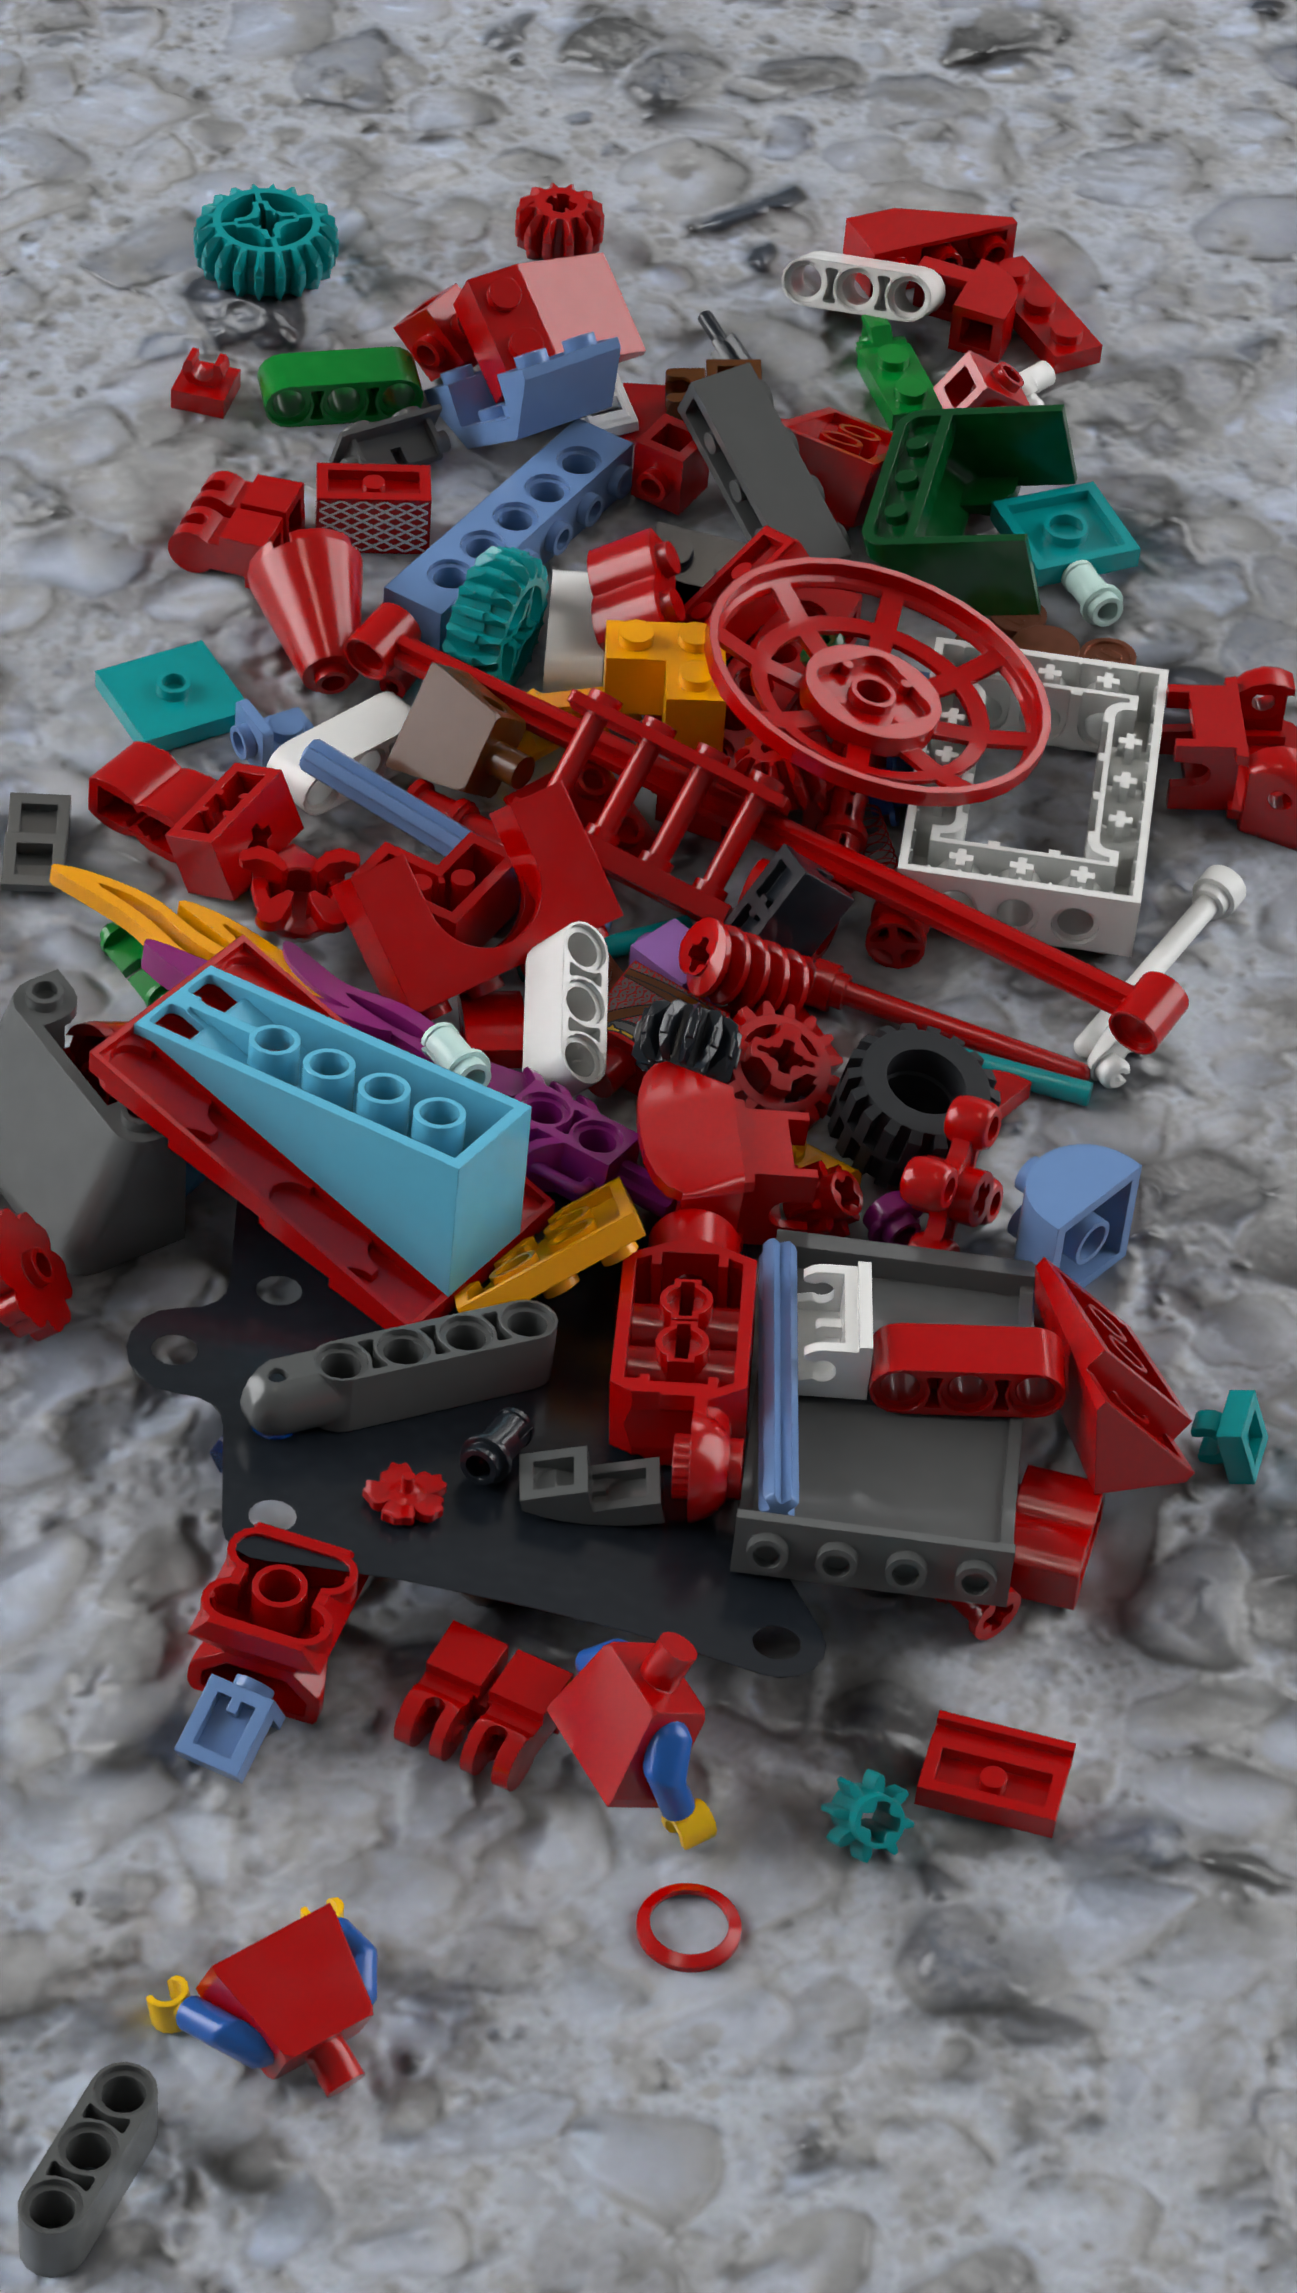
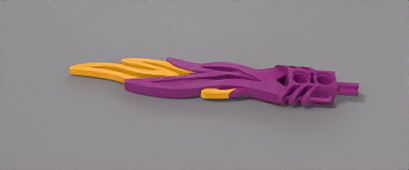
M52 864L50 883L110 919L137 939L144 946L141 968L167 990L172 989L243 934L350 1027L434 1063L422 1052L421 1048L425 1046L421 1044V1038L435 1023L400 1002L346 984L294 943L284 941L282 950H280L243 925L199 904L181 900L178 903L176 914L161 901L129 885L84 869ZM490 1062L491 1080L487 1087L532 1106L526 1177L538 1188L545 1192H555L573 1202L619 1176L633 1203L661 1218L676 1210L677 1200L666 1197L654 1185L647 1170L637 1164L640 1150L638 1133L600 1114L592 1100L582 1095H578L576 1100H574L569 1090L558 1082L552 1081L547 1086L542 1075L529 1067L524 1068L523 1072H519Z

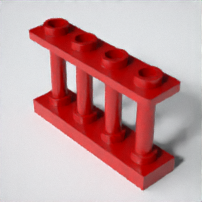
M591 688L589 694L585 695L578 690L572 689L567 700L574 711L584 716L546 787L562 780L570 795L605 727L637 742L595 824L588 822L585 828L605 875L682 915H688L690 919L696 922L705 917H711L724 923L733 911L732 906L725 903L728 893L724 889L766 809L787 817L792 807L789 798L782 794L785 785L755 769L752 770L749 777L728 767L731 758L710 745L699 742L694 750L674 740L677 731L652 716L645 715L642 722H639L621 713L620 711L624 704L601 690ZM661 754L691 771L649 851L642 850L637 858L617 848L621 839L616 834L658 755ZM714 781L745 798L703 878L696 877L693 884L690 885L670 875L675 867L670 861ZM515 796L512 803L517 800H520L521 798Z

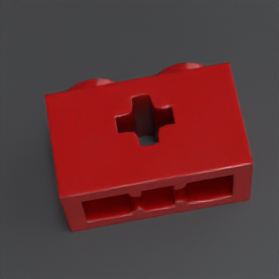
M235 762L165 834V837L188 893L235 901L248 890L252 883V871L244 869L239 865L241 851L261 846L274 850L278 854L282 848L287 847L304 829L282 770Z

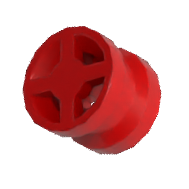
M876 900L872 907L871 925L867 929L865 939L868 955L875 962L895 969L909 968L919 963L925 953L926 935L930 930V926Z

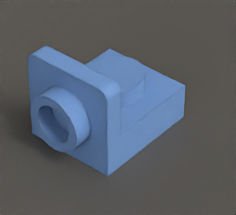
M244 699L236 702L235 726H232L230 729V738L234 751L241 760H247L250 765L267 767L269 759L279 746L314 726L299 707L263 718L250 700Z
M211 1674L174 1750L179 1757L242 1784L269 1728L272 1727L280 1730L286 1716L276 1702L272 1700L275 1692L267 1685L242 1674H237L233 1682Z

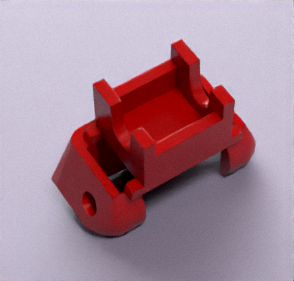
M1261 666L1248 670L1238 677L1225 678L1224 685H1167L1166 708L1189 709L1191 723L1162 724L1159 754L1173 755L1174 762H1180L1182 778L1169 779L1166 795L1167 809L1225 810L1227 818L1236 820L1238 831L1297 851V727L1293 723L1284 720L1288 696H1295L1296 691L1293 673L1280 667ZM1256 695H1265L1260 698H1254Z
M668 1061L654 1064L644 1075L638 1092L636 1112L638 1142L643 1164L654 1185L666 1197L677 1200L675 1211L696 1208L708 1210L722 1216L735 1228L740 1240V1252H742L743 1244L763 1245L768 1239H776L777 1229L808 1232L807 1222L781 1219L779 1204L814 1203L819 1179L818 1170L798 1168V1165L794 1164L792 1145L805 1146L810 1123L809 1113L745 1108L744 1100L735 1098L734 1089L731 1085Z

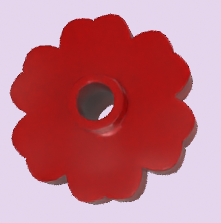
M4 1208L0 1210V1322L9 1327L16 1337L22 1338L30 1335L35 1341L39 1342L61 1332L64 1326L71 1321V1313L66 1300L72 1297V1287L67 1277V1269L63 1259L56 1252L51 1251V1243L47 1231L40 1224L36 1223L27 1212L15 1215L9 1208Z

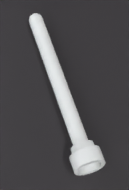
M1224 865L1208 867L1193 885L1192 905L1125 982L1135 986L1146 972L1156 971L1165 974L1210 920L1230 916L1246 897V886L1242 878L1234 870ZM1100 1010L1075 1039L1074 1051L1079 1057H1089L1104 1030L1109 1026L1111 1014Z

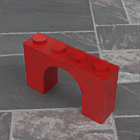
M562 780L489 813L517 875L521 896L520 909L515 925L507 937L496 947L485 948L465 944L450 936L438 924L427 905L404 853L331 887L381 996L400 1002L432 1021L451 1012L452 1008L448 999L467 991L471 1000L489 994L505 986L501 974L517 966H520L525 976L528 952L534 946L573 922H586L595 927L603 938L609 936L605 924L624 916Z

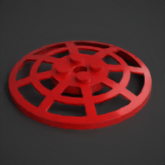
M804 557L775 561L754 568L733 580L718 597L705 629L704 652L709 674L720 696L735 716L763 743L791 763L825 781L855 793L888 802L916 806L955 807L984 802L1009 792L1027 779L1038 765L1051 732V708L1045 687L1033 665L1018 646L993 622L965 602L934 585L902 572L870 563L839 558ZM794 589H838L880 598L874 622L844 616L818 615L808 617ZM772 594L786 622L769 631L760 640L756 649H753L725 629L728 622L740 609L758 598ZM903 606L947 627L970 643L982 655L955 667L948 659L928 645L897 631ZM841 633L843 636L869 640L868 646L843 644L828 647L820 635H838ZM798 640L810 657V660L802 675L771 658L779 649L790 642ZM721 649L750 668L753 692L764 711L757 710L735 684L723 661ZM892 649L900 651L918 661L937 676L927 679L911 664L892 655ZM999 672L1009 684L1020 704L1025 721V732L990 730L986 706L973 684ZM768 679L798 693L799 702L803 710L782 712L770 692ZM954 693L966 712L970 727L939 721L942 714L940 698ZM821 730L846 748L845 758L818 745L801 731ZM931 739L967 746L959 757L943 766L921 750ZM986 748L1023 751L1019 763L1005 775L977 784H971L958 777L975 766L983 756ZM870 754L884 757H900L917 772H897L870 767ZM933 783H934V784H936V785H938V786H940V787H925V786H918V785H926V784H933Z

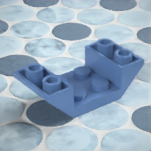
M593 331L561 341L564 352L550 357L546 348L514 357L517 368L497 374L505 400L498 404L493 399L482 371L474 373L472 364L440 373L443 384L425 389L424 393L431 406L441 404L442 411L439 416L467 449L519 440L612 407L621 351L618 337L597 341Z

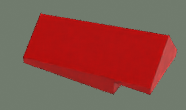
M1044 1257L1035 1266L1034 1327L1048 1329L1057 1334L1063 1341L1066 1399L1059 1411L1093 1493L1102 1494L1187 1482L1195 1472L1174 1439L1192 1422L1191 1418L1131 1327Z

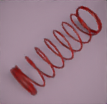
M867 804L866 807H874L878 811L870 809L865 811L876 812L879 814V818L863 819V821L877 819L875 823L865 826L866 829L880 827L877 832L868 835V837L873 835L883 836L878 841L867 844L868 846L863 850V855L865 856V852L871 853L868 856L869 858L875 852L888 851L885 856L874 861L891 859L880 864L885 866L893 864L895 865L894 870L898 867V858L892 846L882 812L878 806ZM879 821L882 822L881 826H877ZM881 828L885 830L884 834L878 833ZM884 836L888 838L887 842H883L880 840H882ZM886 843L879 850L874 852L866 851L872 844ZM887 844L890 846L889 850L883 849ZM889 853H892V854H893V857H892V858H888V857H886V856H887Z

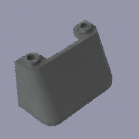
M57 969L21 984L14 992L0 1021V1193L17 1215L27 1212L36 1223L40 1224L47 1231L50 1238L51 1251L56 1252L63 1259L67 1273L89 1276L101 1273L185 1238L186 1161L168 1148V1139L119 1101L107 1106L63 1051V1048H65V1026L71 1023L77 1014V995L73 987Z

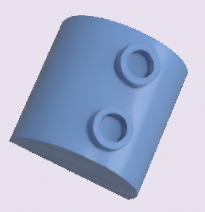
M1091 1144L1067 1145L1053 1149L1041 1157L1034 1156L1021 1167L1015 1179V1188L1024 1195L1022 1205L1014 1212L1007 1227L1008 1233L1016 1238L1013 1259L1032 1261L1037 1265L1046 1257L1082 1288H1085L1126 1256L1142 1165L1117 1150ZM1034 1283V1290H1033V1306H1032V1312H1033V1313H1034L1035 1283Z

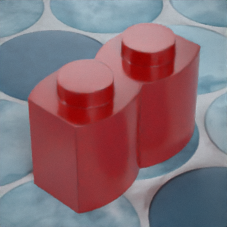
M651 527L588 552L587 572L593 595L591 604L592 623L597 644L604 652L606 620L628 621L638 619L646 622L680 623L686 618L683 601L676 590L675 575L681 571L678 554L672 543L669 541L663 542Z
M135 741L89 777L88 810L110 829L123 835L135 836L151 852L170 862L176 863L165 834L217 780L196 770L181 768L174 757L163 749H159L146 742Z
M1028 1464L1021 1484L1018 1483L1014 1531V1544L1016 1547L1010 1586L1021 1598L1074 1611L1097 1538L1106 1493L1094 1494L1088 1478Z

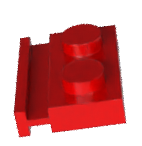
M939 1710L935 1730L932 1734L917 1784L914 1804L1052 1838L1069 1772L1072 1767L1076 1743Z

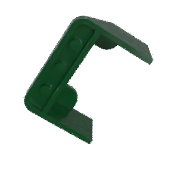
M1064 404L924 409L902 417L895 425L863 524L862 536L867 556L880 567L902 572L934 585L965 602L983 616L1039 615L1041 603L1028 535H964L970 514L990 516L992 501L1017 497L1021 486L1076 484L1078 477Z

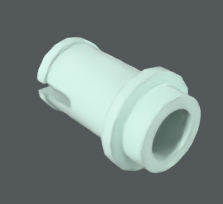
M1087 560L1075 561L1064 570L1061 583L1080 605V613L1086 622L1106 627L1115 623L1120 618L1123 612V596L1121 591L1114 585L1107 584L1099 576L1091 562Z
M437 1023L424 1033L421 1038V1044L425 1047H422L421 1050L434 1064L486 1087L491 1080V1063L489 1058L481 1050L471 1048L452 1023Z

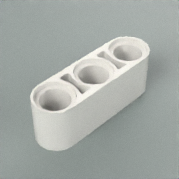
M813 251L791 261L784 269L781 278L782 288L786 296L793 303L801 306L869 315L902 322H914L937 311L943 304L946 295L942 277L935 270L928 267L827 251ZM807 265L814 267L821 276L819 291L811 290L804 281L803 272ZM858 273L866 275L873 285V293L870 299L861 297L855 289L854 281ZM909 281L918 283L925 293V301L920 308L911 304L906 296V286Z
M553 569L542 693L602 686L604 651L597 644L591 615L593 595L589 584L588 572Z
M385 691L279 746L269 759L267 768L282 770L294 803L308 815L317 816L350 799L301 770L299 763L304 749L314 739H321L388 780L401 773L385 766V763L411 706L394 692Z
M573 922L534 946L527 954L525 966L522 1072L524 1068L529 1067L542 1075L547 1086H549L550 1082L556 1081L565 1086L572 1097L602 1079L605 1075L607 1058L608 948L599 931L586 922Z

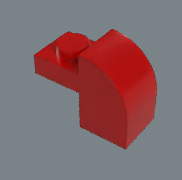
M923 256L918 266L935 270L942 277L945 284L946 295L943 304L937 311L928 316L951 322L948 349L965 354L970 350L992 362L999 363L1012 338L1018 295L1017 285L1013 277L1002 267L985 259H981L976 269L973 270ZM915 282L912 304L920 308L924 304L925 293L922 287Z

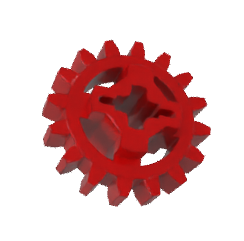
M763 1001L754 1013L747 1006L741 1008L732 1020L738 1025V1031L742 1035L739 1047L742 1052L737 1069H733L730 1082L726 1084L733 1086L735 1098L744 1100L745 1108L808 1112L810 1117L809 1131L820 1118L823 1119L826 1116L828 1105L840 1080L839 1077L833 1074L843 1064V1058L837 1055H828L826 1051L834 1037L832 1034H824L818 1037L812 1031L817 1021V1018L813 1015L805 1019L803 1023L795 1020V1006L788 1004L779 1015L775 1014L770 1001ZM760 1036H767L766 1039L759 1038ZM753 1038V1039L750 1041V1043L745 1042L746 1040ZM800 1096L806 1097L800 1101H797L800 1098ZM787 1099L794 1102L784 1103V1100Z

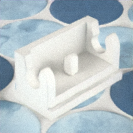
M858 1261V1266L811 1265L804 1269V1281L812 1284L827 1283L834 1289L830 1293L823 1295L814 1292L797 1293L798 1395L867 1400L873 1356L872 1262Z

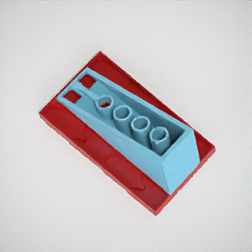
M243 934L89 1052V1071L99 1078L100 1086L104 1091L168 1139V1148L258 1215L259 1223L266 1231L327 1276L330 1288L384 1329L447 1316L456 1308L455 1295L470 1283L479 1281L480 1284L484 1283L496 1269L493 1265L523 1239L531 1236L534 1237L536 1233H540L549 1225L547 1220L554 1215L555 1201L526 1177L532 1106L350 1027Z

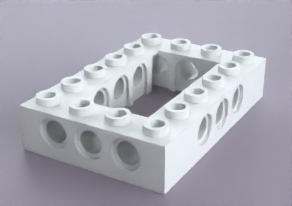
M936 637L934 650L948 659L955 667L982 655L967 641ZM1020 649L1031 662L1043 683L1051 708V732L1046 745L1067 750L1097 752L1083 858L1061 855V851L1052 849L1045 853L1000 846L1001 842L989 840L988 844L965 841L970 804L955 807H931L908 804L897 872L1048 945L1092 951L1100 954L1132 957L1142 899L1169 670ZM932 671L930 672V678L937 676ZM999 672L973 684L986 706L990 730L1025 732V721L1020 704L1009 684ZM954 693L940 698L942 714L939 721L970 727L966 712ZM931 739L921 750L943 766L959 757L967 746ZM977 763L958 777L974 784ZM933 783V784H926V785H918V786H925V787H940V786H938V785H936V784H934V783Z

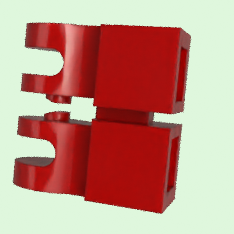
M229 471L214 472L208 477L201 488V492L196 496L190 509L182 518L180 526L176 528L169 539L168 551L171 558L179 567L192 573H203L209 569L243 576L245 578V588L250 589L247 577L249 563L258 550L270 541H272L273 548L290 542V532L305 529L304 483L257 474L254 481L250 482Z
M453 1620L428 1658L426 1671L422 1678L411 1688L400 1707L394 1726V1739L410 1747H416L427 1734L432 1732L428 1748L429 1755L445 1762L454 1754L459 1744L463 1741L467 1732V1726L471 1720H477L468 1732L460 1756V1769L476 1776L481 1773L490 1761L495 1760L491 1771V1783L512 1792L521 1784L535 1756L552 1733L559 1734L560 1731L547 1712V1708L574 1679V1674L520 1649L515 1652L508 1663V1644Z

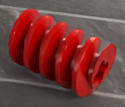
M705 917L697 921L687 931L680 943L679 966L682 972L687 974V986L691 994L703 998L708 996L711 1002L719 1005L728 1004L730 1009L736 1012L747 1006L754 1013L763 1001H770L777 1015L788 1004L794 1005L796 1018L812 992L816 980V966L813 957L801 955L798 951L784 948L776 942L763 940L756 934L743 932L736 926L723 924L721 920Z

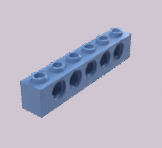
M580 418L574 420L384 586L383 603H394L407 610L420 627V641L443 652L442 644L447 634L445 626L451 617V606L455 604L459 593V586L464 584L467 570L474 566L476 558L490 546L514 547L529 552L530 556L541 559L543 565L553 556L562 554L573 538L586 527L593 526L602 512L617 499H623L629 493L632 486L634 443Z

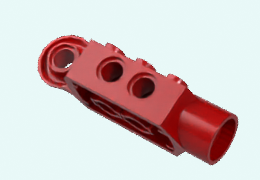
M696 1208L677 1210L662 1217L651 1230L648 1248L637 1250L623 1260L610 1374L609 1444L627 1453L639 1454L644 1458L660 1457L661 1465H672L671 1495L673 1499H687L688 1524L709 1517L726 1500H741L755 1334L757 1260L740 1254V1240L735 1228L722 1216L708 1210Z

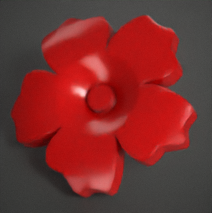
M391 1462L388 1470L380 1473V1481L366 1480L362 1496L370 1504L371 1509L381 1512V1520L390 1524L411 1526L414 1524L415 1519L423 1523H431L443 1516V1496L447 1490V1483L443 1481L442 1474L431 1475L426 1471H422L415 1476L408 1463L397 1464Z

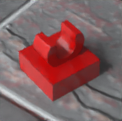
M193 347L171 388V408L224 419L241 387V369L229 367V358L226 354L222 353L219 354L215 364L200 361L199 348Z

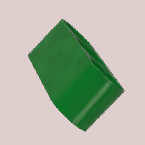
M390 346L282 353L264 360L257 373L266 417L273 424L280 427L347 424L362 420L376 422L391 418L398 411L407 407L418 406L421 408L424 401L414 357L409 351L401 347Z

